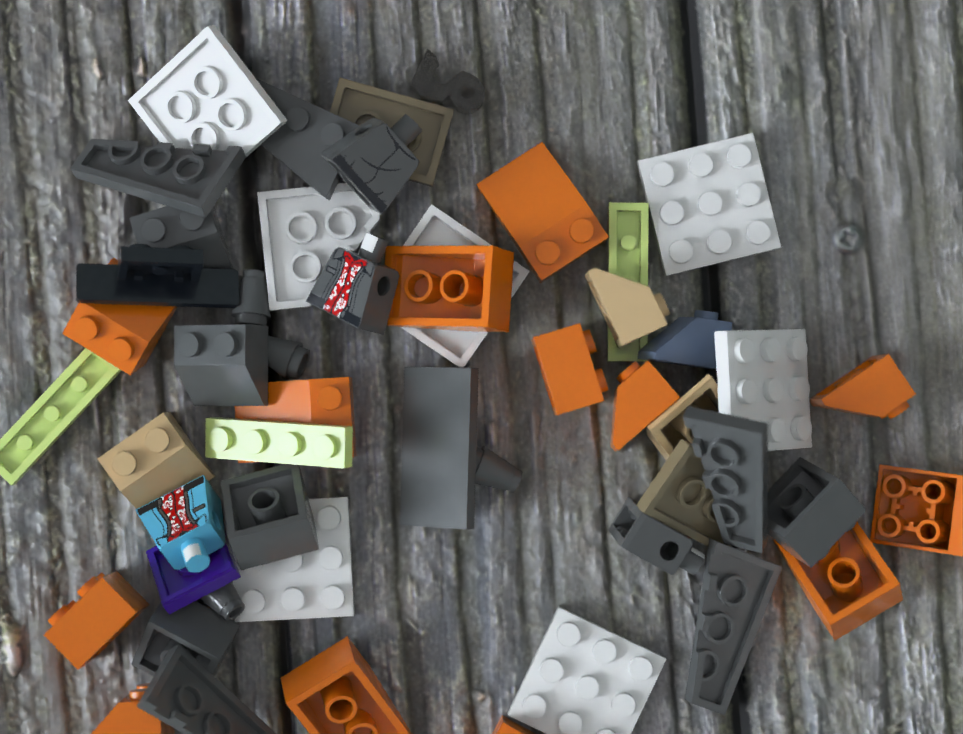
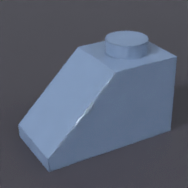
M695 310L694 317L677 318L638 351V359L716 369L714 332L731 331L732 322L718 320L719 313Z

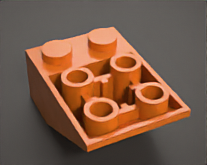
M880 464L870 541L876 544L963 557V475Z

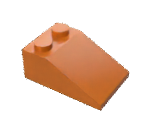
M543 142L476 184L540 284L609 238L587 202Z
M493 245L387 246L385 265L397 270L399 273V280L387 326L472 332H509L514 252Z
M352 377L268 382V406H235V418L353 426L352 457L357 456ZM238 460V463H256V461Z
M858 522L851 530L845 532L830 548L829 553L812 568L792 556L772 538L812 607L834 640L839 639L903 601L899 581Z
M348 636L281 677L287 706L310 734H412L368 662Z

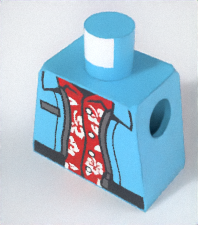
M204 475L136 509L138 516L155 544L173 569L180 570L186 567L190 572H201L210 564L208 555L221 549L226 543L221 500Z

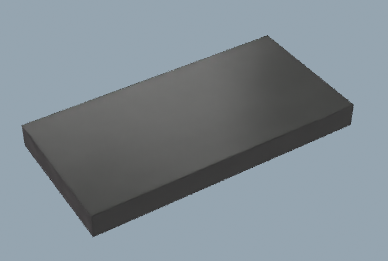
M404 367L400 525L474 529L479 368Z

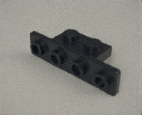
M141 243L121 246L118 265L79 263L77 265L76 301L78 303L236 308L239 304L238 271L235 269L203 268V250L192 249L184 245H177L171 248H155Z

